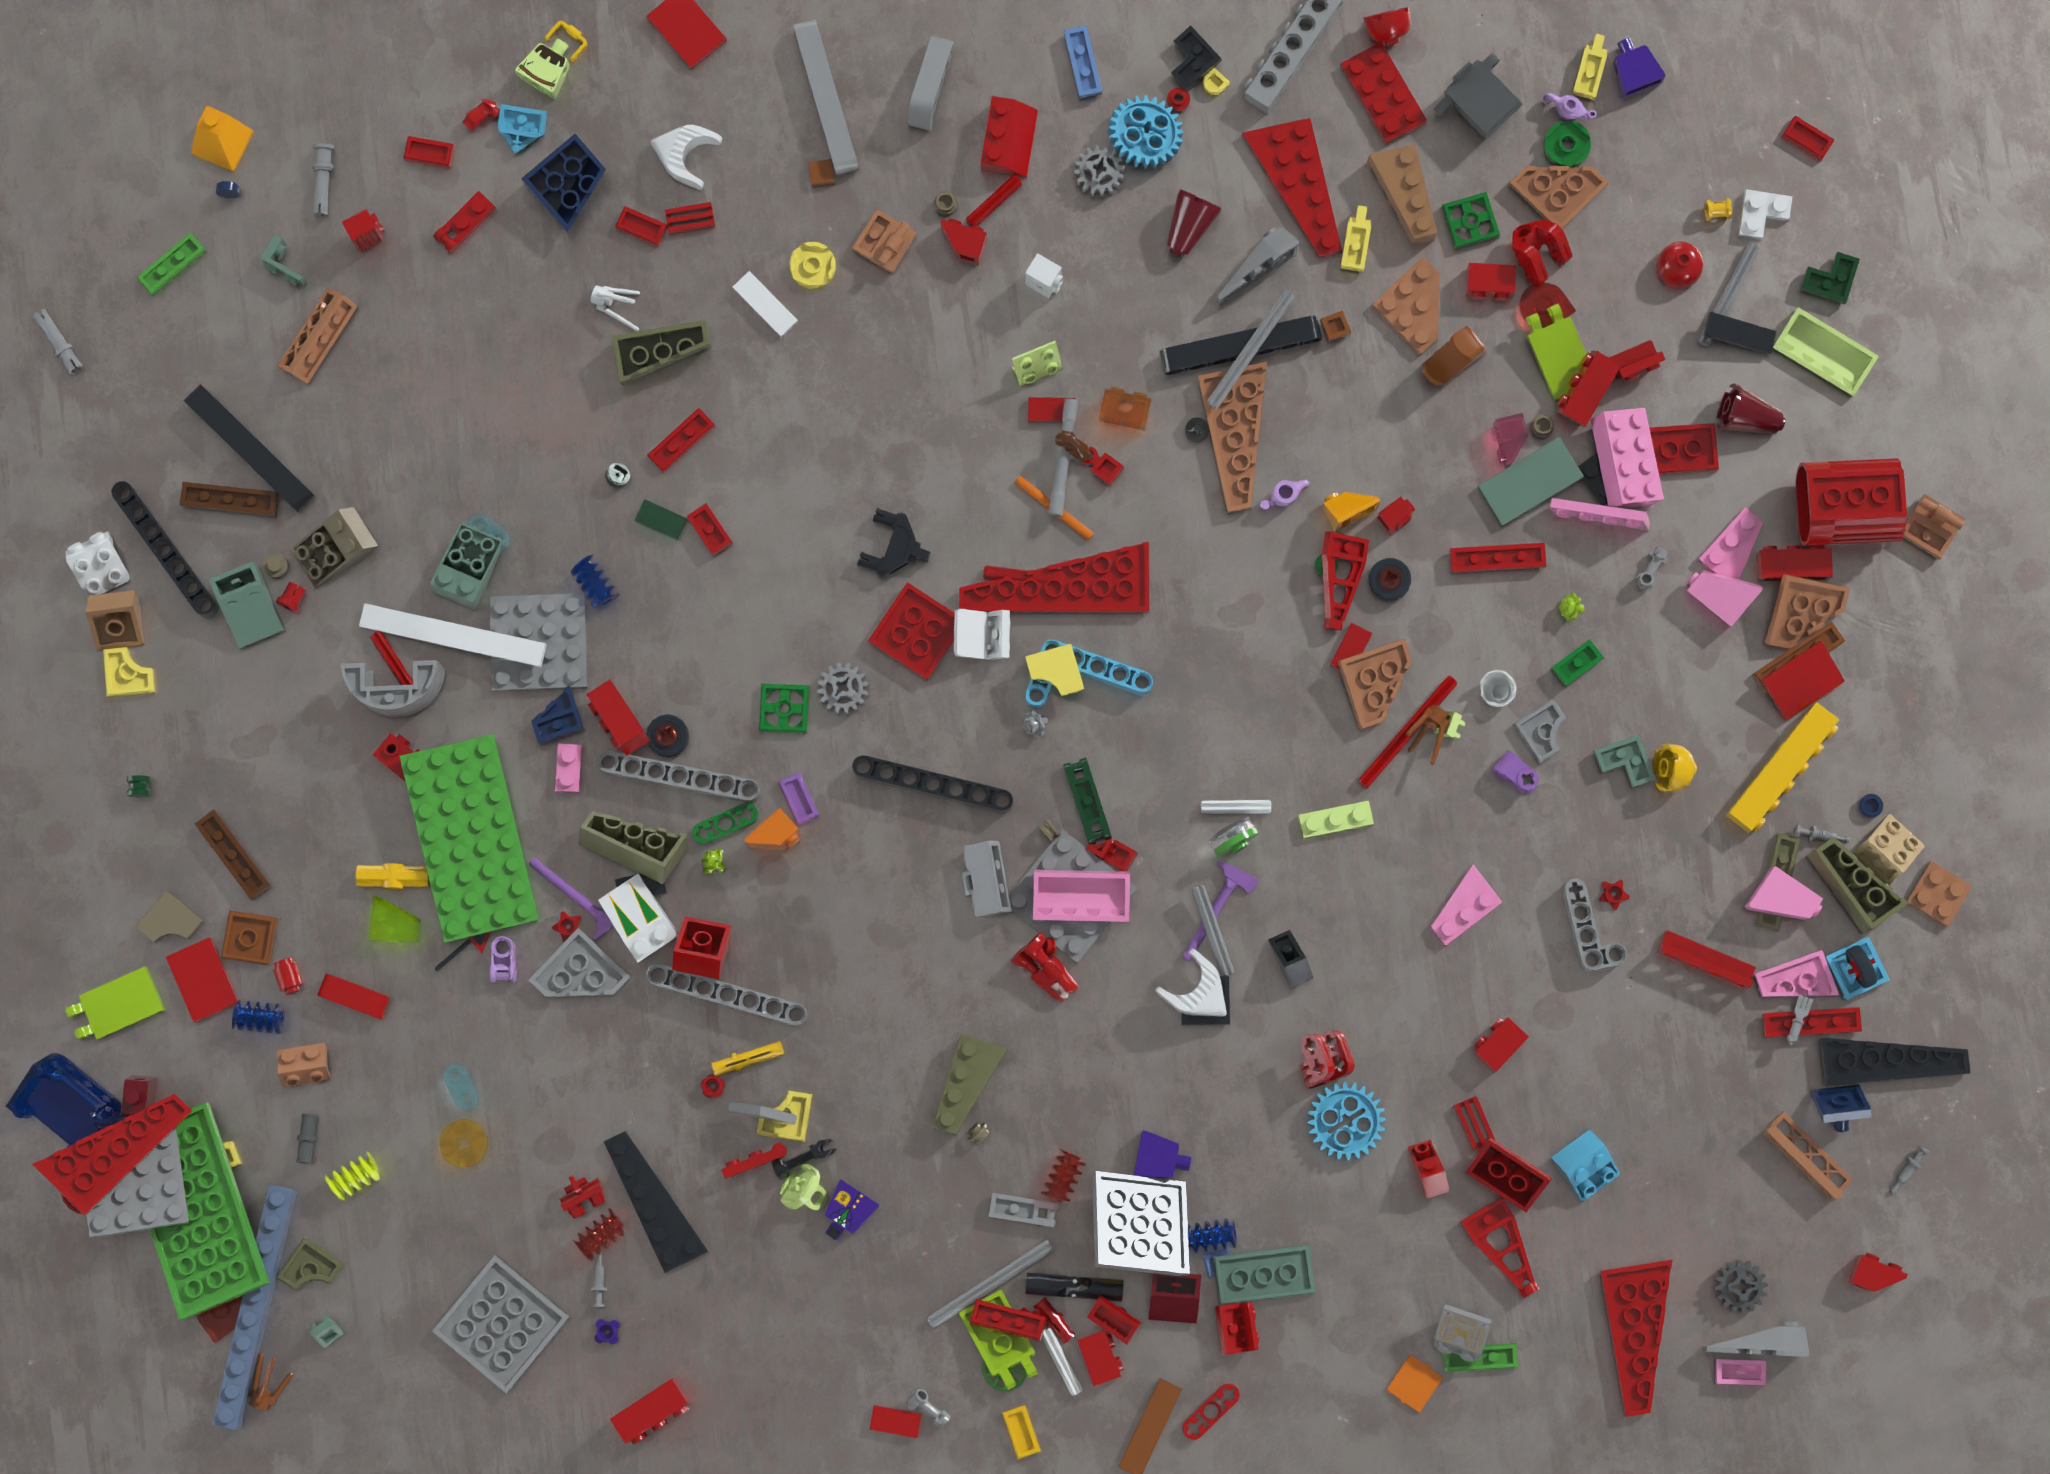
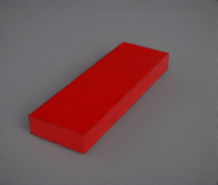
M698 408L649 452L647 456L665 473L715 427V424Z
M976 1299L970 1324L1041 1342L1047 1317Z

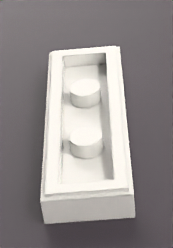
M750 271L732 287L781 338L798 323V320Z

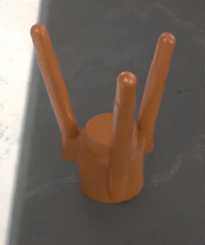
M1432 705L1430 708L1428 707L1425 713L1406 733L1407 736H1410L1424 722V727L1408 749L1409 752H1412L1429 728L1436 730L1440 727L1430 761L1431 765L1435 764L1445 728L1449 724V721L1446 719L1448 716L1447 712L1435 705Z
M259 1354L252 1389L249 1394L251 1399L248 1404L259 1410L267 1411L269 1405L274 1406L277 1397L288 1384L293 1373L290 1372L271 1396L272 1391L267 1389L266 1386L276 1359L274 1357L271 1358L262 1384L258 1386L263 1354Z

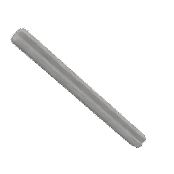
M1284 290L1209 397L1207 401L1209 406L1217 409L1293 301L1294 295L1290 291Z
M1048 1240L1039 1244L928 1316L929 1324L931 1327L936 1328L973 1304L976 1299L979 1300L1053 1252L1052 1245Z

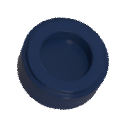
M221 181L216 184V194L223 198L239 197L240 186L230 181Z
M1867 794L1859 800L1858 810L1865 818H1875L1883 810V801L1875 794Z

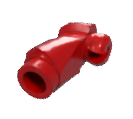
M481 99V104L466 113L462 123L473 131L487 115L491 118H496L500 113V109L495 106L496 102L490 99Z

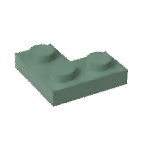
M1640 735L1593 751L1601 773L1624 766L1632 788L1656 779Z

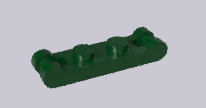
M1087 758L1079 759V762L1074 764L1070 762L1063 764L1088 844H1096V841L1101 839H1112ZM1083 771L1084 777L1076 779L1074 773ZM1100 823L1101 830L1093 832L1091 825Z

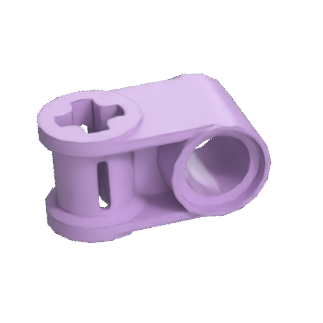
M497 937L491 945V983H495L496 980L516 982L515 943L510 938ZM502 941H506L509 944V950L506 954H500L498 951V945ZM499 971H508L507 973H499Z

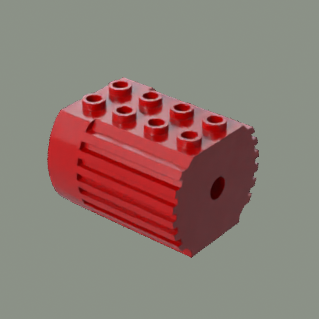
M1899 458L1803 462L1799 464L1795 486L1799 538L1803 546L1899 542L1903 539L1904 531H1906L1907 505L1904 469L1901 467Z

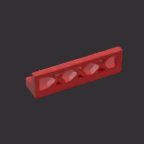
M1665 931L1657 951L1658 954L1747 990L1751 988L1753 984L1751 979L1756 969L1755 966L1671 931Z

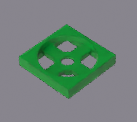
M1487 192L1442 204L1441 208L1455 250L1500 238V232ZM1470 202L1480 204L1487 211L1480 213L1473 211ZM1461 205L1464 213L1462 218L1452 221V212L1457 206ZM1469 216L1475 218L1473 225H1469L1466 221ZM1490 220L1491 225L1488 233L1481 236L1478 228L1479 224ZM1464 227L1469 229L1472 239L1464 240L1458 237L1455 230Z
M761 683L759 731L807 734L809 685ZM780 689V699L776 703H766L767 697L772 692ZM790 690L797 692L802 697L803 704H792L789 700ZM782 704L789 706V710L786 713H782L779 709ZM765 712L776 713L779 716L778 726H772L767 721ZM792 713L803 714L802 720L796 726L788 727V718Z

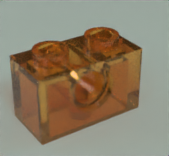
M1111 387L1110 390L1105 389L1099 421L1145 431L1151 398H1147L1148 395L1140 392H1134L1133 395L1124 393L1125 390L1117 387ZM1122 403H1129L1132 406V410L1122 412L1119 406Z

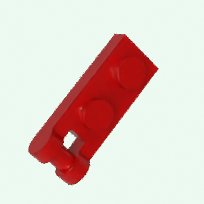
M478 191L443 227L435 232L433 238L437 242H442L449 253L454 252L496 210L495 205ZM451 231L457 235L453 239L448 236Z
M776 1143L771 1151L762 1153L761 1150L748 1154L749 1159L740 1162L739 1158L725 1163L726 1168L721 1169L725 1179L783 1158L787 1154V1147L782 1143Z

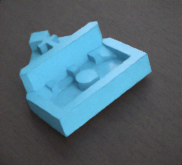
M501 104L497 127L515 154L544 135L548 112Z

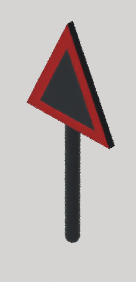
M491 932L468 937L463 944L439 963L435 970L439 971L471 942L482 953Z

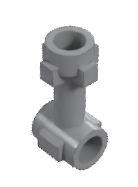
M1656 547L1655 550L1651 551L1649 556L1652 557V560L1647 569L1636 577L1638 588L1641 590L1652 588L1654 585L1656 570L1660 563L1665 564L1668 560L1667 556L1669 553L1665 549Z
M918 1389L913 1391L907 1398V1407L914 1412L919 1409L923 1410L934 1419L933 1424L943 1428L951 1416L944 1409L939 1411L927 1402L929 1397L925 1390Z

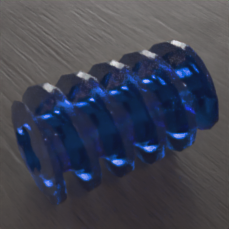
M591 554L580 560L571 570L572 576H577L576 582L582 584L581 590L587 592L586 598L592 600L591 605L596 608L607 605L619 597L620 594H611L615 586H606L610 578H601L605 571L604 569L596 570L600 563L599 561L591 563L595 556Z
M241 1000L237 1001L233 1009L232 1029L237 1025L238 1030L242 1031L245 1027L248 1031H253L256 1027L257 1032L261 1033L264 1029H266L267 1033H272L275 1029L276 1034H281L283 1031L285 1010L280 1011L279 1004H276L274 1009L271 1010L270 1003H266L264 1009H261L260 1002H257L255 1007L252 1008L251 1001H247L245 1007H242Z
M1225 1218L1223 1226H1221L1218 1220H1215L1213 1227H1211L1209 1221H1205L1203 1229L1199 1222H1196L1194 1230L1188 1224V1249L1192 1247L1195 1253H1198L1199 1246H1202L1204 1252H1208L1210 1244L1214 1251H1217L1219 1243H1221L1224 1249H1227L1228 1242H1231L1233 1248L1237 1247L1234 1219L1231 1225L1228 1218Z

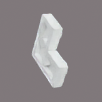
M1746 189L1738 237L1762 240L1766 218L1788 221L1790 218L1792 196Z

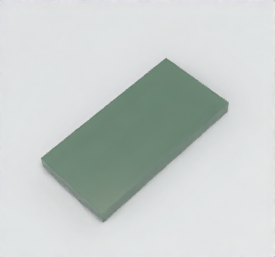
M1558 437L1478 485V488L1503 527L1583 479L1584 476L1561 438Z
M1310 1245L1213 1257L1219 1305L1316 1293Z

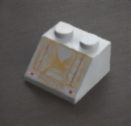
M1445 1304L1433 1346L1437 1347V1350L1442 1353L1450 1354L1452 1352L1460 1355L1466 1361L1474 1362L1475 1360L1480 1362L1492 1320Z

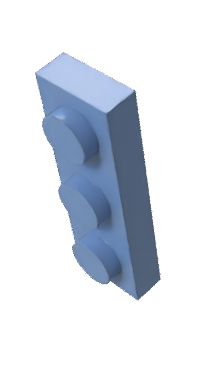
M1087 25L1064 30L1079 99L1102 94Z

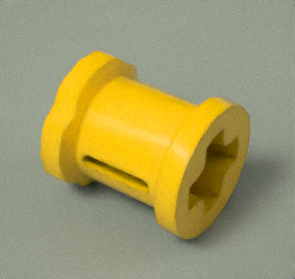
M1730 198L1716 202L1705 200L1704 213L1706 220L1711 221L1712 218L1719 217L1730 219L1732 217Z

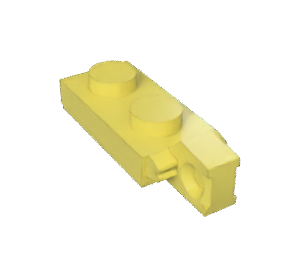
M1596 34L1592 46L1586 45L1572 95L1595 100L1607 58V50L1602 49L1605 39L1604 35Z
M1358 205L1356 218L1350 217L1348 221L1340 269L1364 272L1372 226L1370 225L1371 220H1365L1367 207Z

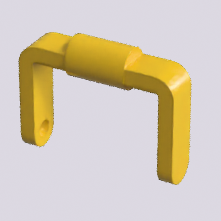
M558 21L545 36L544 40L548 42L561 27L564 28L566 33L582 43L570 58V61L573 63L587 48L588 43L582 37V33L573 25L569 26L564 21Z

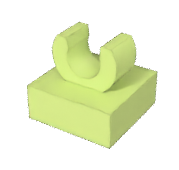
M1445 711L1448 714L1446 719L1449 721V724L1445 728L1443 736L1460 738L1461 735L1456 733L1458 726H1465V722L1461 720L1462 715L1456 712ZM1440 727L1433 732L1438 735Z

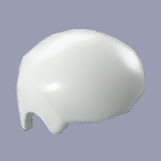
M1490 671L1480 681L1481 696L1490 706L1498 708L1507 706L1516 696V683L1505 671Z

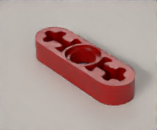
M1230 1383L1220 1386L1185 1420L1182 1426L1183 1434L1191 1440H1197L1202 1437L1237 1403L1240 1397L1238 1388ZM1225 1388L1227 1390L1233 1389L1235 1391L1232 1394L1234 1399L1232 1401L1230 1399L1225 1400L1222 1404L1226 1405V1408L1222 1410L1221 1406L1213 1401V1399L1217 1396L1220 1400L1224 1396L1222 1391ZM1209 1404L1215 1405L1218 1409V1414L1213 1419H1209L1204 1415V1408ZM1200 1413L1202 1419L1209 1424L1205 1427L1202 1423L1197 1428L1199 1431L1197 1435L1194 1433L1189 1435L1187 1433L1189 1430L1187 1425L1190 1422L1192 1424L1197 1423L1199 1419L1195 1416Z

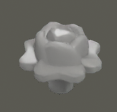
M1034 710L1030 713H1025L1026 719L1024 720L1023 727L1026 733L1033 735L1035 738L1043 736V729L1048 724L1047 717L1036 714Z

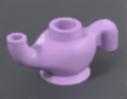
M1547 93L1543 97L1544 103H1555L1557 115L1562 121L1594 119L1597 115L1595 110H1586L1582 102L1574 96L1565 95L1558 97L1552 93Z
M1280 481L1273 489L1271 498L1268 501L1263 500L1261 502V509L1268 510L1274 505L1288 506L1298 498L1301 490L1308 488L1309 481Z

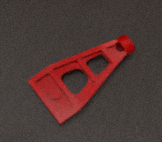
M1325 531L1322 550L1325 599L1324 629L1342 631L1343 621L1346 619L1366 564L1369 546L1368 539ZM1336 559L1351 562V570L1345 580L1338 579L1335 575ZM1335 584L1345 586L1346 588L1342 603L1334 602L1333 591Z
M1503 1197L1460 1221L1473 1244L1518 1288L1523 1299L1540 1289L1533 1278L1516 1219ZM1499 1227H1504L1507 1230L1510 1239V1245L1503 1251L1494 1249L1487 1241V1235ZM1511 1251H1515L1518 1254L1522 1264L1521 1268L1516 1272L1510 1271L1502 1260L1503 1256ZM1528 1280L1530 1282L1526 1286L1522 1287L1523 1281Z

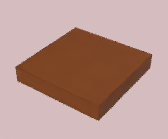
M229 910L221 958L270 966L278 918Z

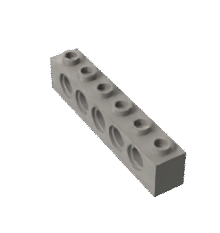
M1308 0L1305 5L1302 3L1299 5L1294 14L1296 16L1292 24L1288 22L1281 33L1284 35L1280 42H1274L1269 50L1271 55L1268 60L1265 61L1263 59L1256 69L1258 74L1255 79L1250 78L1243 89L1245 91V101L1268 114L1344 0ZM1320 5L1324 10L1322 12H1315L1312 7ZM1305 23L1310 25L1311 29L1303 31L1299 26ZM1294 42L1298 45V48L1291 50L1287 47V44ZM1282 61L1286 66L1279 69L1274 66V62ZM1270 80L1273 86L1264 87L1261 81Z

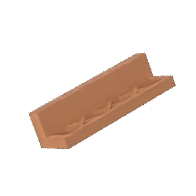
M327 288L277 367L292 374L303 383L308 384L358 306L343 294ZM333 296V299H332L331 302L327 305V303L329 302L330 298ZM294 357V359H293V361L291 362V364H290L289 366H287V365L289 364L290 360Z
M1784 1111L1763 1131L1832 1201L1838 1200L1843 1195L1845 1188L1853 1181ZM1783 1119L1790 1125V1136H1785L1776 1127ZM1794 1130H1795L1800 1136H1794ZM1794 1139H1804L1807 1142L1808 1153H1802L1794 1145ZM1811 1147H1812L1817 1153H1812ZM1812 1156H1821L1825 1160V1170H1819L1812 1163ZM1829 1173H1838L1845 1181L1837 1187L1829 1179Z

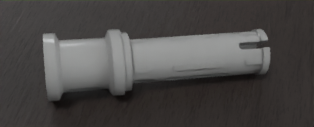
M317 143L313 144V149L315 150V163L312 164V169L315 172L313 215L321 216L322 214V216H328L329 173L333 170L331 152L334 151V146Z

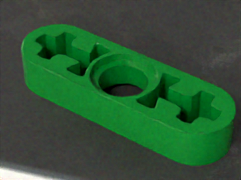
M751 803L740 804L696 824L692 830V836L701 845L709 844L754 824L758 819V811ZM744 808L754 811L751 814L752 819L747 820L743 817L739 819L741 824L736 826V820L731 815L732 813L736 812L738 817L744 813ZM723 817H728L732 820V826L728 830H721L719 828V820ZM714 822V826L719 832L718 835H715L714 831L707 834L708 838L705 840L702 837H697V834L700 833V828L703 827L705 830L711 829L710 823Z

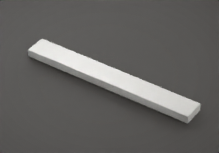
M365 603L359 627L369 630L381 631L387 634L537 667L542 666L547 644Z

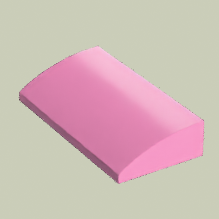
M1034 870L1033 920L1129 922L1130 872Z

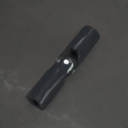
M1027 1273L1025 1294L1095 1300L1103 1296L1109 1301L1122 1302L1124 1280ZM1084 1285L1087 1289L1080 1291L1079 1286Z

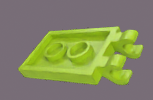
M1559 304L1547 308L1553 324L1542 328L1537 313L1526 317L1532 332L1526 335V338L1553 400L1559 399L1564 393L1567 394L1571 387L1569 382L1573 375L1581 370L1583 366L1581 361L1586 355L1571 317L1563 318Z
M146 966L79 995L81 1003L65 1008L68 1018L70 1017L71 1019L83 1013L87 1015L90 1025L74 1030L77 1040L79 1039L80 1041L94 1034L97 1040L103 1039L165 1011Z
M1002 1290L982 1299V1301L1011 1308ZM975 1304L959 1312L993 1378L1000 1375L1008 1390L1017 1386L1009 1372V1369L1022 1363L1029 1378L1038 1374L1030 1359L1036 1353L1027 1338L970 1324Z

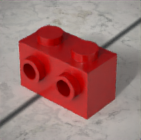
M390 733L372 755L405 781L399 756L414 753V751L408 747L410 742L399 734L395 737Z

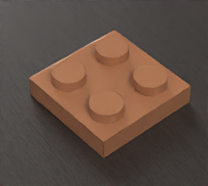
M1930 861L1906 901L1910 906L1945 927H1949L1971 890L1972 885Z

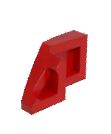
M1112 839L1105 840L1106 842L1086 846L1085 849L1120 871H1128L1138 854L1130 847Z

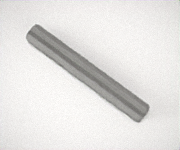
M1197 885L1192 888V893L1221 976H1229L1234 973V969L1205 886Z

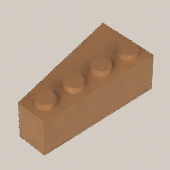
M1416 145L1370 154L1368 164L1375 173L1380 187L1383 188L1388 202L1394 209L1411 245L1434 241L1437 230Z

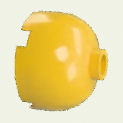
M1662 744L1663 748L1661 750L1657 749L1653 758L1652 770L1654 776L1657 775L1658 782L1654 783L1660 791H1680L1692 781L1697 772V765L1692 754L1683 746Z

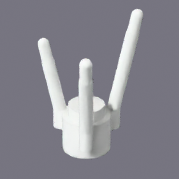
M596 285L591 295V303L597 305L596 310L608 314L638 332L639 328L606 308V306H611L613 300L634 304V299L615 294L638 296L640 292Z

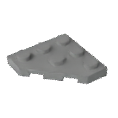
M577 928L528 981L545 997L615 995L631 977L587 935Z

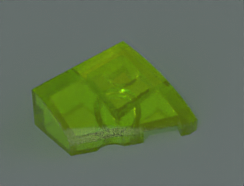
M373 896L369 941L420 943L421 919L379 896Z

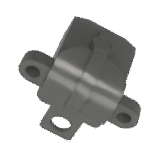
M1493 52L1483 62L1477 60L1472 64L1469 61L1453 76V82L1444 92L1445 97L1436 105L1434 111L1441 117L1452 107H1455L1481 136L1487 138L1522 106V103L1491 72L1501 60Z

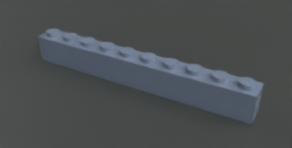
M269 1184L256 1243L270 1284L244 1294L242 1297L212 1423L214 1426L232 1430L242 1429L277 1281L276 1277L278 1276L298 1190Z

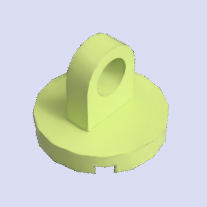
M803 1164L799 1166L802 1169L792 1171L785 1179L781 1187L780 1195H782V1199L780 1201L789 1209H797L804 1205L812 1210H820L826 1205L827 1193L819 1185V1171L810 1164ZM817 1191L818 1200L812 1204L811 1197Z

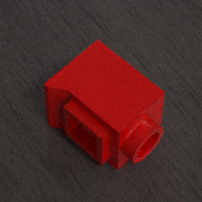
M1400 496L1380 511L1377 519L1391 536L1395 528L1399 530L1411 521L1415 508L1408 499L1404 501Z

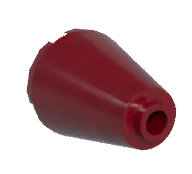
M1180 189L1177 194L1166 245L1170 247L1169 252L1179 257H1182L1183 254L1188 255L1218 217L1221 208Z
M1734 383L1729 386L1733 389L1730 393H1724L1717 411V417L1721 418L1720 424L1716 423L1719 429L1776 434L1778 431H1782L1786 422L1782 411L1738 384Z

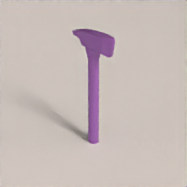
M535 857L530 861L529 866L594 917L597 921L598 929L593 937L594 941L611 929L613 924L604 910L595 906Z
M1217 861L1216 864L1224 870L1226 880L1224 887L1212 905L1215 917L1218 916L1233 889L1240 886L1246 893H1250L1256 887L1259 880L1235 866ZM1203 922L1182 956L1188 961L1192 960L1188 953L1190 949L1193 948L1197 951L1206 936Z

